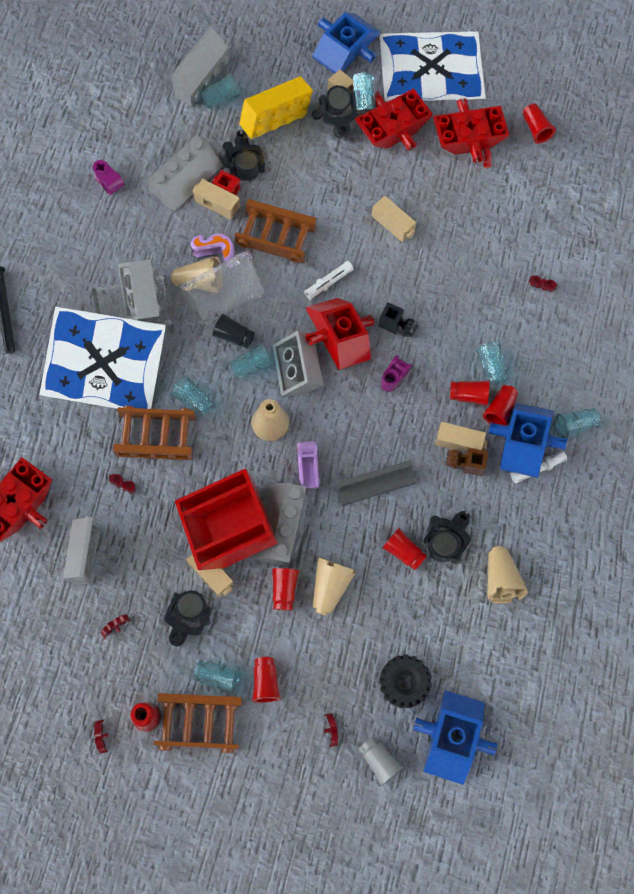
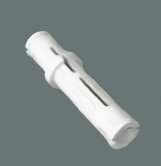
M346 261L322 279H317L315 284L304 290L306 297L312 300L321 292H326L328 287L354 270L352 264Z
M560 450L552 455L543 456L540 472L549 471L555 465L567 461L565 452ZM513 472L510 473L515 484L531 477Z

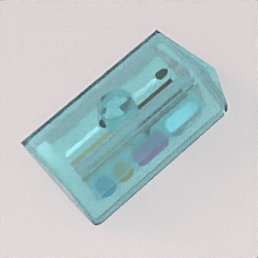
M365 72L354 74L353 82L357 110L371 111L375 109L373 74Z

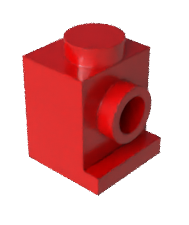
M223 170L220 171L218 176L216 175L213 178L212 184L234 195H237L241 189L240 179Z

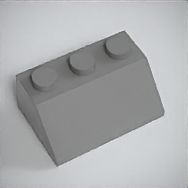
M151 259L118 264L126 318L137 320L159 316L161 307L156 297L158 288L153 278L155 269Z
M298 330L272 345L281 396L283 397L310 393L324 386L316 345H308L306 341V334L308 333Z
M93 517L75 519L72 521V526L68 528L69 545L65 546L64 551L66 563L62 565L61 576H63L67 583L91 585L100 526Z

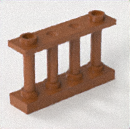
M248 199L246 213L250 216L243 234L235 233V244L242 248L248 247L287 258L295 263H304L305 252L301 250L307 232H315L317 218ZM258 217L266 219L260 239L250 236L255 220ZM274 222L283 224L277 244L267 241ZM290 227L301 229L295 248L284 246Z
M129 405L123 406V408L118 407V414L120 417H124L122 442L113 446V452L116 457L193 461V451L191 447L187 446L189 421H196L195 411L188 408L164 410L135 408ZM132 418H143L141 443L139 445H131L129 443ZM151 419H162L161 438L158 446H151L149 444ZM170 420H181L180 441L177 447L168 445Z
M158 693L157 702L163 703L162 707H164L162 741H154V745L159 746V750L171 751L172 747L222 749V753H234V749L239 750V744H233L235 711L237 707H242V697ZM175 704H183V708H185L182 742L170 741L172 710L175 708ZM196 705H204V709H206L203 743L191 742L193 709L196 708ZM216 706H225V710H227L224 744L212 743L213 719Z

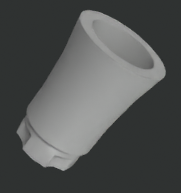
M375 736L359 748L363 758L373 770L381 786L386 784L404 768Z

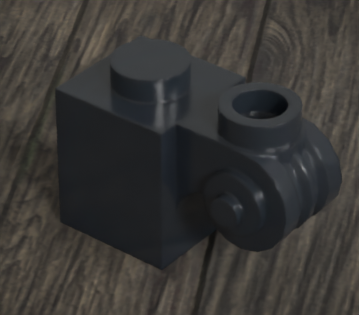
M387 302L379 318L378 327L393 334L398 332L405 337H413L419 325L414 319L408 318L406 320L403 318L404 309Z

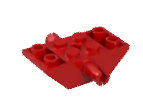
M415 89L388 102L383 99L380 92L374 93L370 99L376 108L355 118L357 124L375 147L387 149L402 141L407 151L413 150L417 143L411 136L423 127L432 117L433 113Z
M461 98L456 102L459 112L433 116L441 148L455 155L471 152L473 163H477V160L480 163L484 160L482 150L485 148L490 149L508 138L509 131L501 105L470 110L467 99L463 98L462 101Z
M340 298L306 307V311L317 329L316 332L306 334L308 345L323 341L338 370L371 359L369 334L366 328L374 325L372 315L360 318L352 303Z
M23 457L0 482V542L18 532L28 520L39 529L44 527L41 522L46 525L48 521L47 518L36 510L44 502L53 480Z

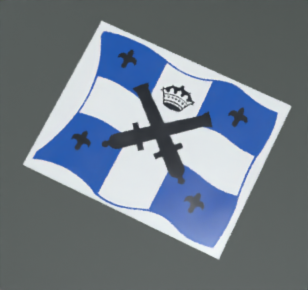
M478 31L380 34L384 100L386 102L412 89L416 90L423 101L459 100L461 98L462 100L463 98L467 100L486 99Z
M55 307L39 395L117 409L118 407L123 408L126 405L135 408L151 409L166 325Z

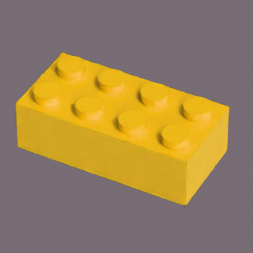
M299 76L244 99L239 125L253 139L271 130H276L282 125L289 124L298 118H303L307 114L313 90Z

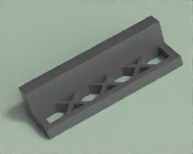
M405 461L337 482L336 489L342 506L415 484L416 481L411 470L413 466L412 461Z

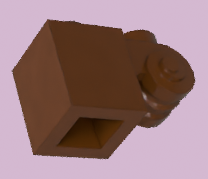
M469 448L466 454H461L456 449L447 452L446 466L452 469H463V473L482 476L486 470L488 451Z

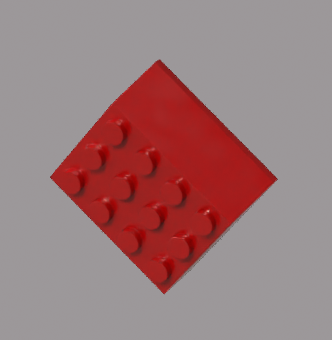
M246 468L174 501L198 570L222 569L278 544L253 477Z

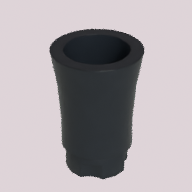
M224 313L219 317L212 333V337L226 340L247 349L255 336V332L234 321Z

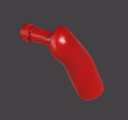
M485 148L483 151L485 158L483 166L487 169L492 167V157L490 149Z

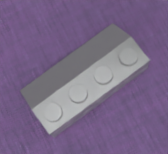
M209 27L171 75L175 98L191 107L200 100L204 90L210 87L211 81L219 75L222 67L227 65L230 60L228 46L212 27Z
M196 135L147 179L149 191L173 212H176L194 195L193 189L196 184H199L202 179L209 182L224 166L211 146Z
M290 483L268 484L263 506L278 544L252 555L251 559L285 567L290 566L306 496V487Z

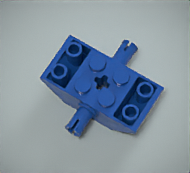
M345 12L334 24L325 17L319 20L318 27L326 32L323 34L312 55L313 59L334 74L339 69L343 72L358 56L363 57L370 64L375 60L377 54L367 47L380 35L381 31L355 13Z
M517 403L508 426L491 422L489 434L502 436L506 439L500 470L538 478L545 448L553 447L565 451L568 438L552 436L549 433L554 415L553 410Z
M444 690L437 720L432 723L418 717L416 718L413 731L431 735L432 738L423 772L464 785L476 750L492 756L495 755L496 750L494 749L497 748V742L482 739L479 736L483 723L484 702ZM456 731L460 739L454 742L451 734Z

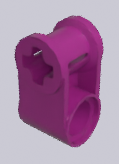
M97 160L93 163L95 179L109 195H112L125 185L122 177L106 161Z
M396 355L383 373L381 379L382 389L387 392L394 391L407 376L413 365L411 363L407 364ZM386 379H392L394 382H387Z

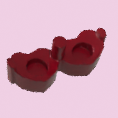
M533 275L529 279L531 286L542 288L544 291L552 292L557 287L556 282L553 280H542L538 275Z
M110 474L108 476L110 483L117 488L121 487L123 491L129 494L136 492L133 481L124 482L120 474Z
M127 614L121 615L109 622L100 633L106 639L114 629L117 633L121 632L118 626L131 622Z
M324 714L330 725V728L324 729V733L331 732V745L329 747L338 746V731L333 714Z
M105 719L97 720L94 724L95 744L99 754L109 752L103 738L109 737V733L103 734V722Z

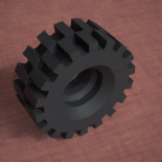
M408 654L395 656V658L387 662L380 673V691L384 694V698L393 706L411 708L423 702L430 693L432 676L429 674V668L423 664L422 660L416 659V656L411 657ZM408 674L412 677L413 685L410 689L403 690L398 686L397 679L399 675Z

